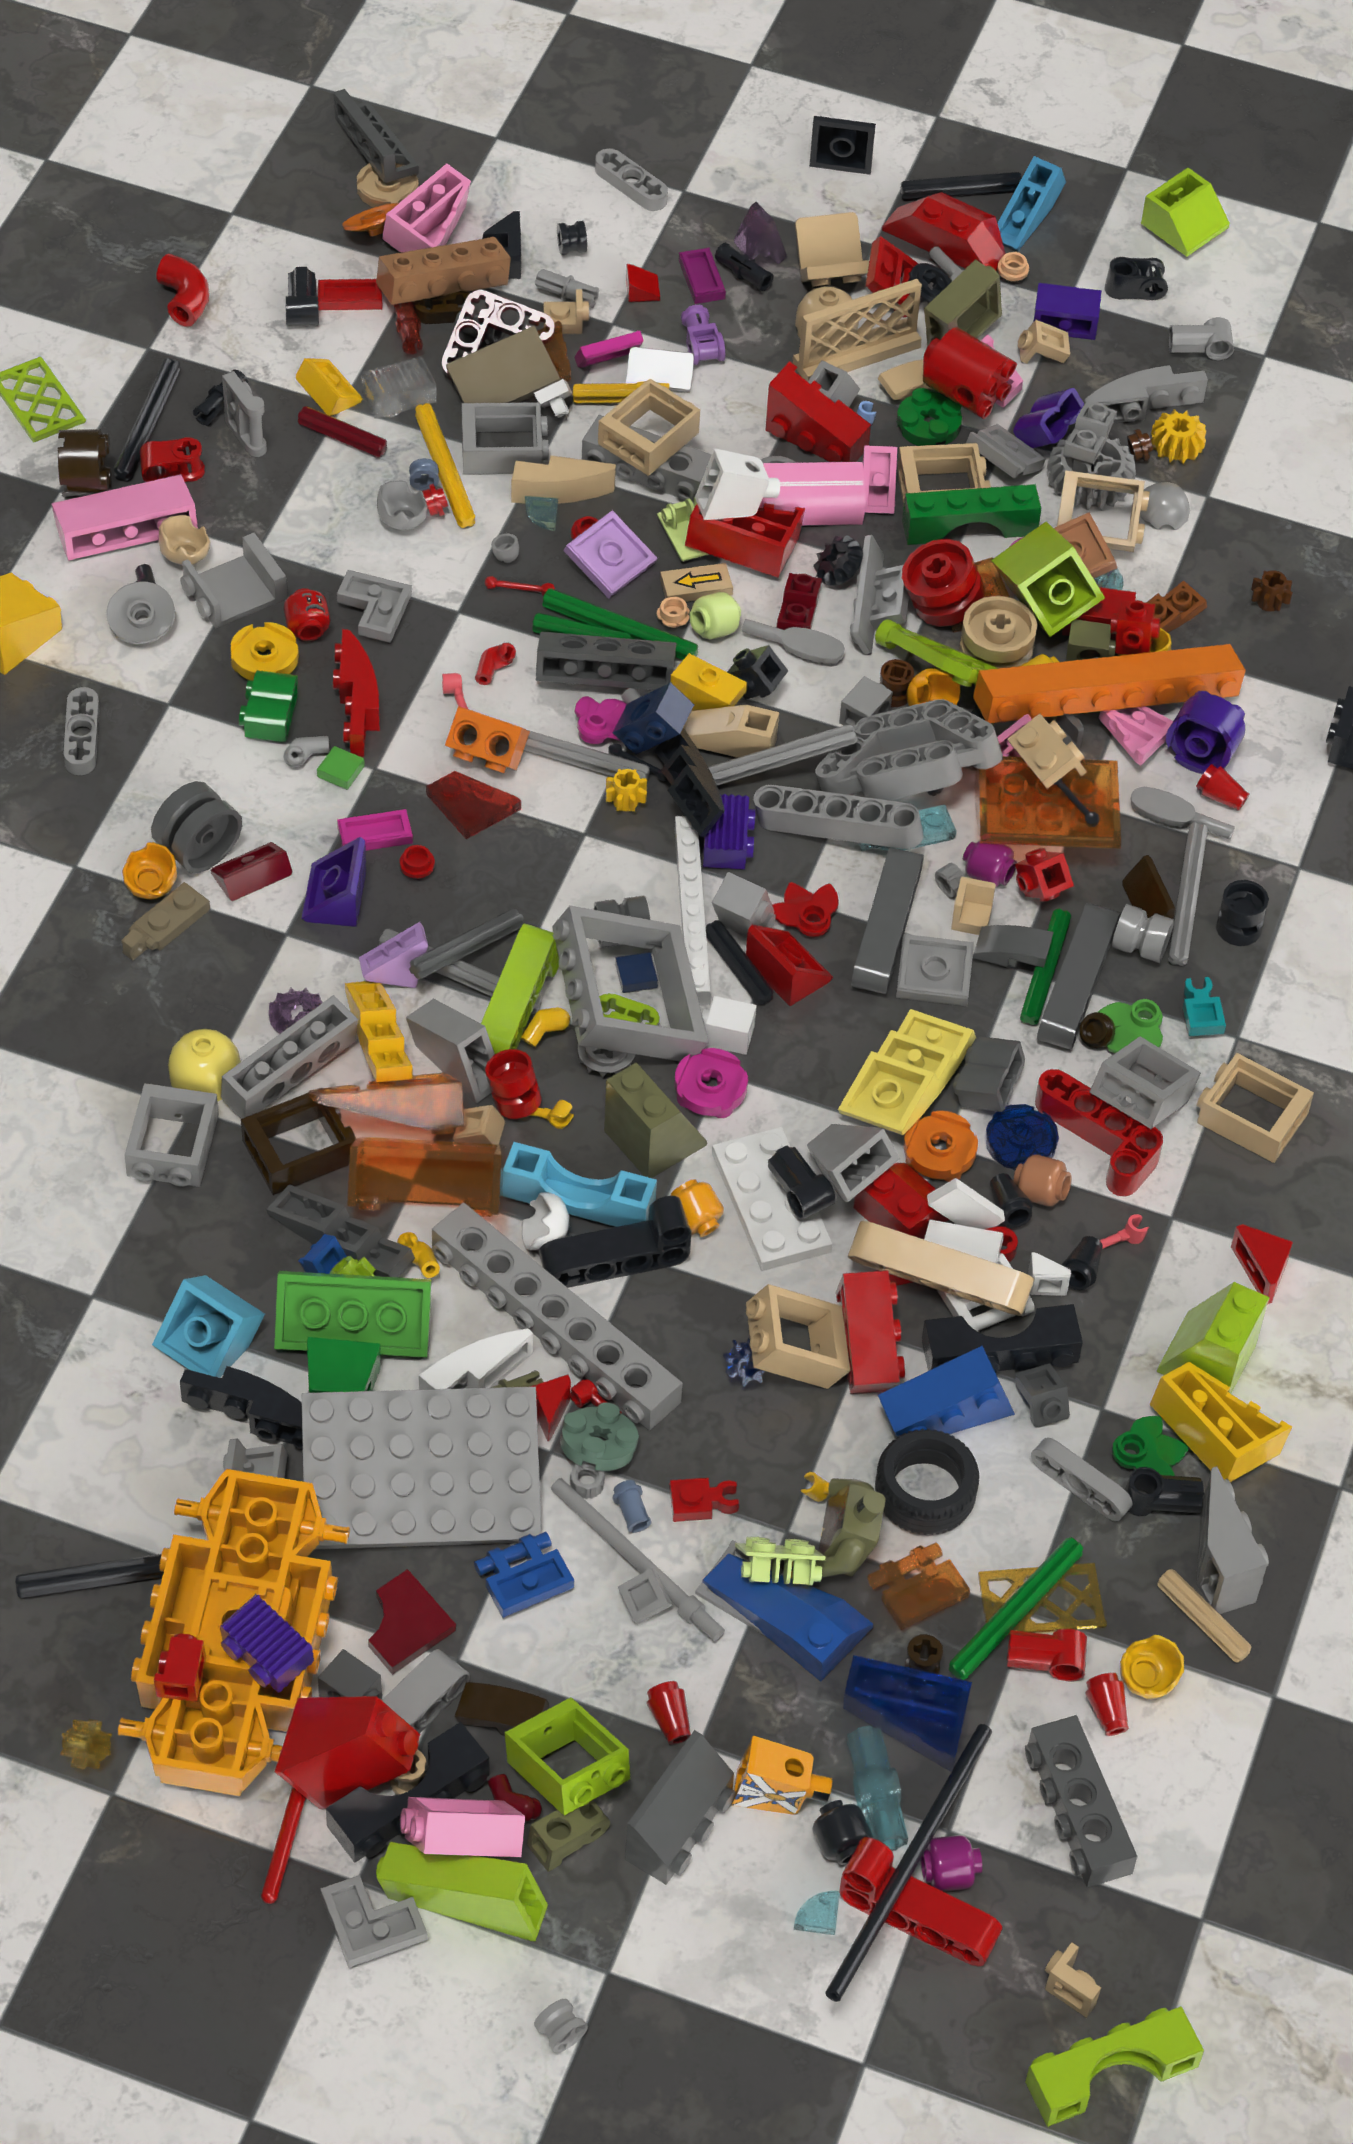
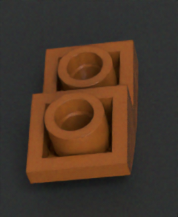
M1184 580L1164 597L1158 593L1146 602L1156 604L1155 618H1161L1160 628L1167 633L1180 627L1207 608L1206 599Z

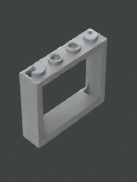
M569 905L559 919L556 920L552 928L553 938L555 939L559 955V966L562 969L566 986L565 993L572 1013V1025L575 1027L578 1045L681 1061L689 1054H691V1057L699 1054L709 1042L681 926ZM586 938L652 949L670 1028L604 1017Z

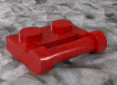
M880 236L872 242L865 287L874 293L899 285L901 277V284L908 282L910 278L909 272L918 263ZM910 293L903 295L897 303L901 305Z

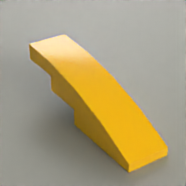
M369 981L345 983V993L350 1012L358 1019L357 1036L375 1081L386 1082L412 1079V1064L404 1051V1036L396 1023V1008L382 983Z

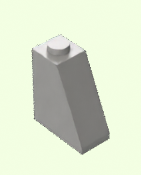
M434 998L406 1017L415 1046L472 1101L478 1103L492 1093L486 1077L485 1067L489 1059L495 1054L484 1025Z
M831 1124L807 1144L821 1173L829 1180L843 1201L849 1202L900 1159L884 1128Z

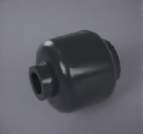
M836 1800L820 1808L821 1816L814 1821L812 1830L823 1856L830 1861H837L839 1865L848 1864L860 1840L864 1837L873 1838V1835L859 1806L855 1804L843 1805L842 1800Z

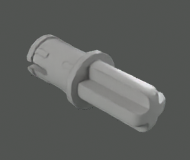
M541 269L536 276L535 285L538 288L561 295L562 300L569 298L576 301V289H582L583 301H589V307H593L595 305L593 299L597 300L599 295L598 287L576 281L572 275L565 277Z

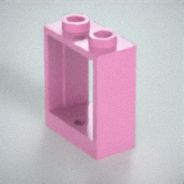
M408 1797V1806L403 1808L401 1812L400 1829L402 1834H405V1839L424 1854L521 1857L525 1815L505 1801Z

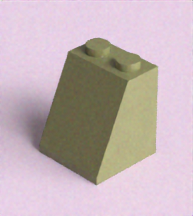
M637 1062L606 1080L604 1131L643 1176L653 1178L707 1146V1140Z

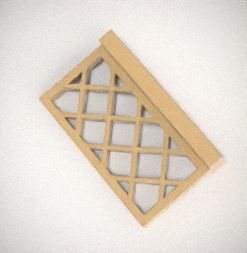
M914 279L802 316L799 354L793 355V364L798 367L796 369L802 378L809 381L821 360L846 372H850L921 348L922 338L916 331L922 284L918 279ZM910 293L901 305L897 303L903 295ZM882 303L873 314L868 312L875 304ZM891 308L895 309L886 321L881 319ZM854 312L844 324L840 322L846 314ZM904 315L907 316V318L900 320ZM863 317L867 319L858 330L853 329ZM825 321L815 333L812 332V325ZM876 324L880 326L872 329ZM834 326L838 328L829 340L824 338ZM847 334L852 335L850 337L844 338ZM818 343H820V344L823 345V346H820V347L815 348V347L818 345Z

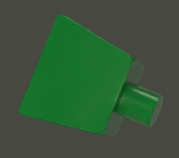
M308 1337L309 1393L373 1391L381 1368L380 1343Z

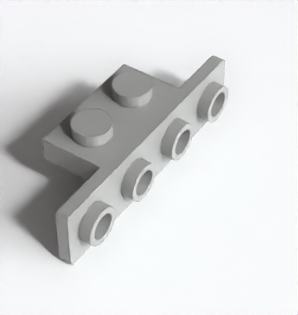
M873 535L865 536L860 574L857 575L858 593L857 598L853 602L855 612L854 623L850 625L851 638L855 644L858 643L864 654L872 653L874 631L884 620L889 619L898 624L906 623L909 594L901 578L903 565L883 569L884 554Z

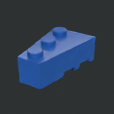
M983 1346L878 1395L897 1437L903 1433H908V1431H919L921 1429H930L932 1431L935 1429L938 1432L943 1431L945 1434H952L1015 1415Z

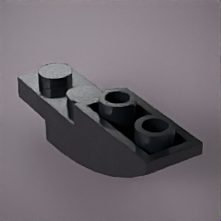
M226 1366L222 1378L187 1369L184 1370L180 1379L182 1402L196 1409L208 1408L223 1412L235 1419L247 1418L249 1419L250 1434H254L265 1441L278 1440L293 1444L296 1448L303 1450L302 1402L265 1379Z

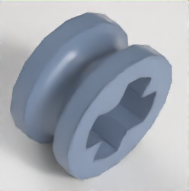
M422 458L410 464L409 481L413 488L423 491L429 489L430 484H434L435 487L438 485L439 468L435 461Z

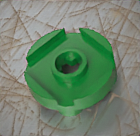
M917 388L912 392L911 396L905 398L899 405L896 421L897 427L901 428L902 436L914 445H936L937 442L945 440L946 444L954 441L960 433L962 423L961 406L940 393L930 392L926 388ZM925 417L934 418L930 422L924 421Z

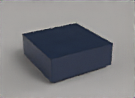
M651 952L615 957V966L622 993L658 988V979Z

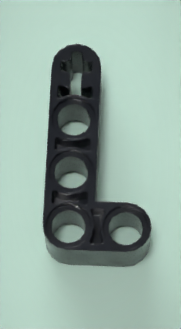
M665 1196L655 1200L650 1205L648 1221L555 1239L545 1243L539 1249V1255L543 1268L567 1288L681 1264L690 1255L691 1229L681 1199L677 1196Z

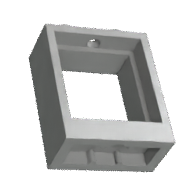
M540 402L462 403L463 474H513L516 461L542 464V460H549L548 440H542V436H547L548 434L547 416H541ZM476 432H532L533 447H476Z
M1140 1036L1102 1062L1090 1093L1152 1129L1189 1101L1201 1072ZM1157 1075L1162 1077V1081L1157 1079ZM1126 1096L1131 1098V1103L1126 1101Z
M144 1083L125 1152L127 1176L141 1181L155 1180L169 1182L182 1187L187 1185L200 1187L219 1116L217 1094ZM149 1117L199 1124L191 1157L141 1150Z

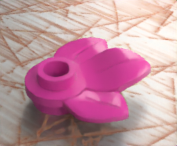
M589 696L579 699L574 712L579 718L577 728L580 738L590 744L603 743L607 737L619 740L612 732L627 704L617 699H605L598 703Z

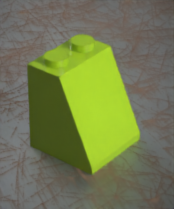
M1044 522L991 560L1009 589L1020 602L1024 603L1034 613L1037 623L1049 637L1105 599V596L1074 546L1048 522Z
M1233 1282L1189 1310L1160 1362L1157 1372L1165 1375L1185 1363L1191 1362L1229 1386V1393L1231 1394L1256 1347L1269 1297Z

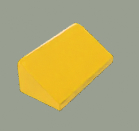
M304 358L295 378L327 415L338 414L362 402V396L329 359Z

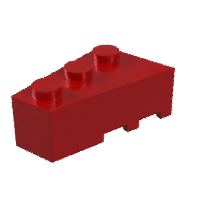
M789 361L769 383L765 430L828 462H857L863 455L864 445H869L871 424L839 399L834 403L819 391L822 387L814 380L810 384L795 372L798 367Z
M764 503L763 508H758L757 513L753 516L704 520L698 504H696L690 515L685 546L779 578L799 539L805 508L795 507L794 512L775 510L774 504Z
M889 1271L843 1273L835 1293L837 1302L842 1304L850 1372L847 1373L850 1394L885 1392L898 1386L900 1379H905L903 1356H897L896 1342H901V1324L899 1319H893L892 1305H897L898 1301L896 1282H890Z

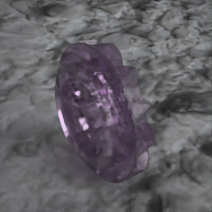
M290 987L287 993H277L276 999L269 1003L268 1018L271 1026L281 1034L323 1003L319 993L311 994L306 987L302 991H295ZM302 1005L303 1012H299L294 1020H292L291 1010H295L297 1006Z

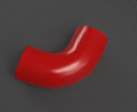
M168 253L163 256L158 265L156 279L159 284L177 291V294L167 305L171 318L182 326L190 327L202 315L209 301V284L197 266L181 257Z

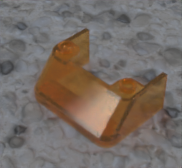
M358 1137L350 1146L347 1206L355 1207L359 1203L358 1209L381 1210V1204L389 1202L459 1206L464 1202L481 1217L499 1215L502 1199V1171L505 1161V1146L487 1143Z

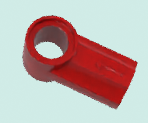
M1060 1629L1052 1635L1010 1630L1007 1666L1049 1671L1052 1677L1062 1681L1080 1680L1085 1675L1087 1636L1083 1632L1074 1629Z

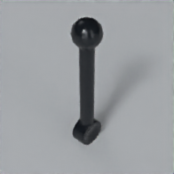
M613 743L608 747V754L645 764L649 767L650 772L658 776L659 780L668 781L661 772V769L622 751L620 744Z
M1062 778L1053 784L1058 786L1085 816L1087 826L1095 827L1099 824V815L1096 812H1090L1065 785Z

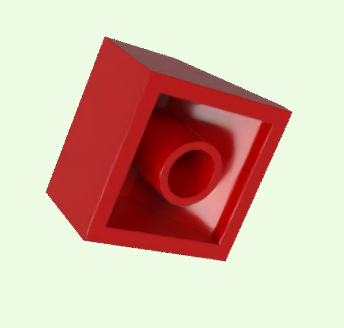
M907 1163L893 1164L854 1198L853 1208L868 1222L921 1239H925L929 1220L941 1222L949 1220L928 1205L927 1195L936 1189Z

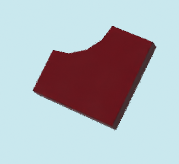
M408 1569L376 1590V1598L383 1608V1619L379 1629L368 1639V1647L392 1675L456 1631V1623Z

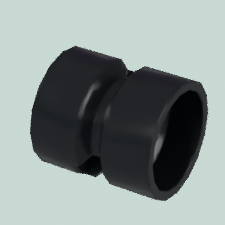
M1237 880L1230 883L1224 889L1216 929L1218 935L1225 942L1235 946H1248L1256 942L1260 937L1269 901L1268 894L1261 885L1254 881Z

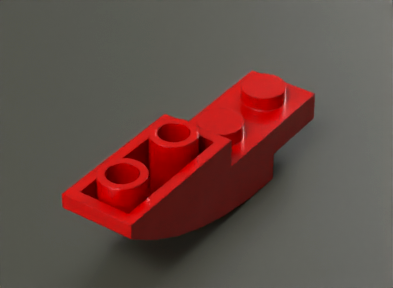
M342 629V643H335V664H340V669L333 670V690H339L340 704H345V716H351L350 722H344L343 741L344 743H350V753L364 757L366 731H380L377 679L370 659L359 640L350 630Z

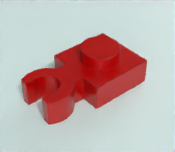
M709 1478L670 1480L669 1490L673 1522L712 1519V1509H718L726 1514L738 1512L739 1499L728 1500L723 1497L727 1494H736L737 1483L727 1480L719 1483L717 1487H710Z

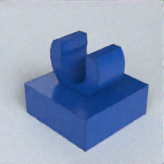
M324 1234L316 1244H312L311 1250L305 1257L300 1258L298 1261L305 1272L330 1274L332 1268L343 1258L347 1257L335 1236Z

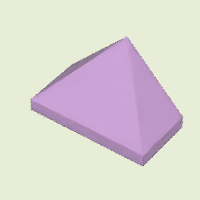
M418 922L360 956L359 961L365 980L416 988L418 979L414 974L410 973L409 968L411 967L410 961L427 951L428 943L423 925Z

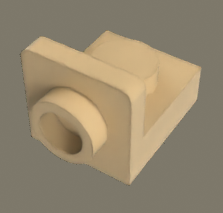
M576 289V302H544L543 313L549 315L554 321L555 334H582L583 321H589V301H583L582 289ZM544 323V332L548 333V331L546 330V325Z
M1035 320L1019 336L1020 361L1026 364L1035 353L1064 363L1070 356L1068 332L1041 321Z
M1072 1942L1064 1953L1057 1950L1047 1964L1045 1972L1049 1974L1045 1990L1087 2018L1096 2006L1101 1987L1086 1972L1072 1968L1079 1947Z

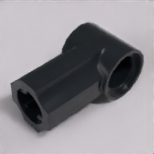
M296 267L295 270L288 273L286 325H319L315 272H311L307 267Z
M784 1146L768 1159L769 1170L786 1191L788 1203L793 1213L799 1219H805L835 1204L836 1196L829 1180L823 1174L816 1175L796 1147Z
M1139 1467L1132 1472L1125 1488L1133 1502L1128 1512L1136 1516H1147L1153 1510L1200 1513L1203 1507L1204 1485L1199 1477L1160 1475L1153 1468ZM1137 1489L1144 1490L1148 1494H1143L1139 1492Z

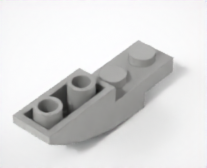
M1170 365L1150 368L1123 376L1104 385L1085 398L1084 404L1086 401L1100 403L1109 409L1116 410L1117 414L1113 423L1145 419L1147 409L1204 403L1208 379L1205 371L1173 374Z

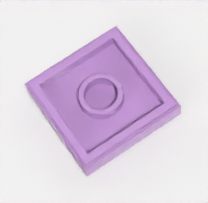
M613 510L568 543L563 550L608 599L655 564L657 557Z

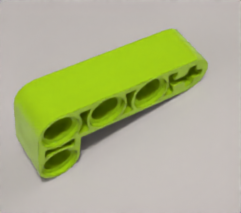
M526 923L522 925L481 1022L486 1027L494 1054L508 1049H517L546 977L553 978L559 969V955L555 939L553 938V932Z

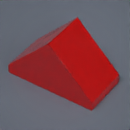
M1244 1224L1236 1226L1231 1248L1256 1291L1268 1296V1304L1273 1301L1287 1265L1293 1242Z

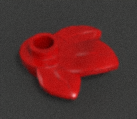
M790 882L784 894V902L775 903L772 906L778 922L783 925L797 927L804 935L816 937L825 934L829 930L831 915L838 909L839 899L835 888L830 883L823 885L812 894L796 883Z

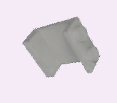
M255 533L242 537L243 556L198 574L189 560L182 562L183 577L180 578L182 588L187 596H193L199 613L203 618L208 617L215 629L287 599L286 575Z

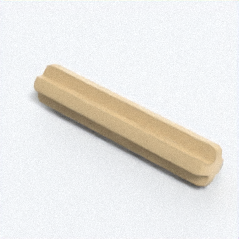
M1169 1569L1159 1578L1158 1587L1234 1662L1239 1663L1248 1656L1252 1648L1251 1645L1175 1570Z

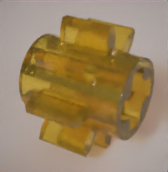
M89 1719L87 1722L73 1720V1727L67 1730L66 1733H62L63 1750L61 1755L73 1757L71 1761L72 1768L84 1770L86 1767L99 1769L100 1761L111 1755L110 1738L112 1733L100 1731L102 1727L101 1721Z

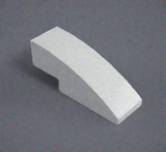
M528 1328L505 1332L481 1339L456 1350L437 1361L419 1375V1390L491 1388L496 1386L499 1380L504 1379L533 1353V1332Z

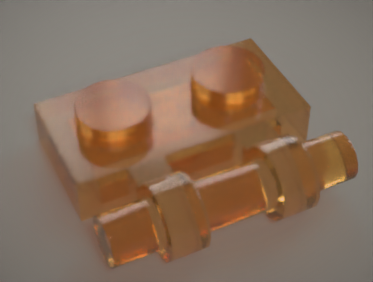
M936 1542L926 1547L919 1545L911 1549L908 1556L895 1562L888 1560L879 1565V1570L867 1575L869 1584L873 1589L884 1584L891 1586V1588L882 1591L881 1600L901 1630L969 1597L970 1588L950 1559L938 1565L935 1564L934 1560L943 1556L942 1550ZM915 1569L921 1571V1573L907 1580L903 1576Z

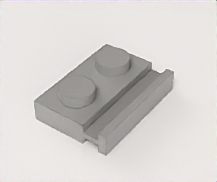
M999 424L980 429L977 434L970 432L966 444L977 443L979 453L982 456H985L986 459L1013 478H1017L1018 474L1023 476L1041 470L1046 458Z

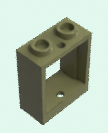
M975 259L924 308L927 347L933 339L938 338L941 340L954 327H958L973 337L979 338L1002 316L1000 275L994 268L985 266Z

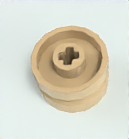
M1004 596L984 597L972 603L964 615L959 651L997 668L1023 665L1031 660L1033 656L1037 621L1034 613L1024 603Z

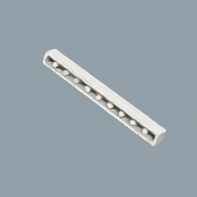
M675 816L674 831L682 934L699 1004L709 1005L710 979L699 834L686 816Z

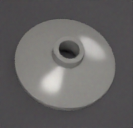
M134 582L123 586L112 596L107 606V621L112 632L121 640L132 644H147L158 640L171 628L175 617V607L171 596L161 586L150 582ZM141 615L148 616L146 620L137 621V618Z

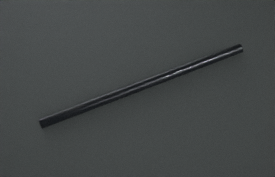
M979 1724L828 1986L825 1994L830 2000L835 2002L841 2000L989 1740L992 1730L987 1725Z

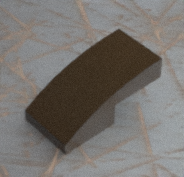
M466 1682L455 1718L458 1722H462L463 1725L496 1727L500 1734L505 1736L506 1731L546 1711L549 1702L545 1698L516 1689L484 1683Z

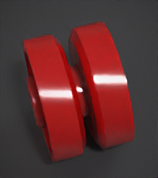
M950 539L933 540L918 547L909 555L903 565L901 577L918 617L927 624L941 627L962 622L965 612L971 604L984 598L985 586L969 548L960 541Z

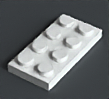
M782 1127L712 1145V1155L761 1271L832 1252V1242L819 1212L805 1219H799L793 1213L788 1203L786 1191L768 1168V1159L778 1149L787 1145L790 1147Z

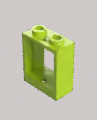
M572 1697L505 1732L507 1763L564 1816L630 1780L629 1749ZM575 1740L597 1761L562 1779L541 1758Z

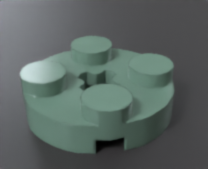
M606 1402L601 1403L598 1407H586L567 1413L564 1416L560 1446L564 1454L580 1466L585 1461L595 1464L594 1470L611 1471L629 1464L637 1448L639 1434L634 1423L620 1413L618 1406Z

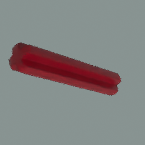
M304 406L298 414V423L366 453L382 457L387 450L386 439L313 408Z

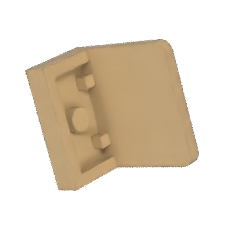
M854 212L803 217L796 220L795 231L801 283L812 282V287L831 285L830 279L843 278V283L862 281L861 276L868 273L869 260L863 261L858 216Z

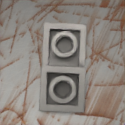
M1086 401L1077 416L1075 428L1065 443L1063 455L1095 464L1109 435L1117 411L1109 409L1100 403Z

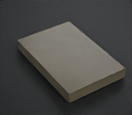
M535 326L446 364V369L463 403H520L535 396L534 392L561 380Z

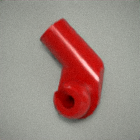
M502 643L485 650L480 657L475 674L476 682L481 685L490 684L495 670L512 663L516 656L515 647L511 643Z

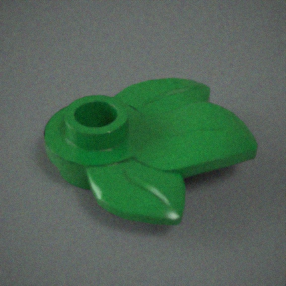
M1146 1416L1134 1421L1130 1431L1121 1434L1115 1439L1112 1446V1455L1115 1461L1125 1468L1136 1470L1139 1467H1149L1159 1472L1160 1475L1175 1476L1171 1467L1178 1464L1185 1457L1189 1447L1175 1438L1162 1434L1163 1422L1160 1416ZM1130 1449L1135 1451L1137 1454H1129L1125 1450Z

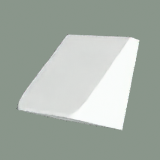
M1032 1252L1028 1275L1035 1280L1030 1294L1067 1295L1071 1270L1038 1253Z

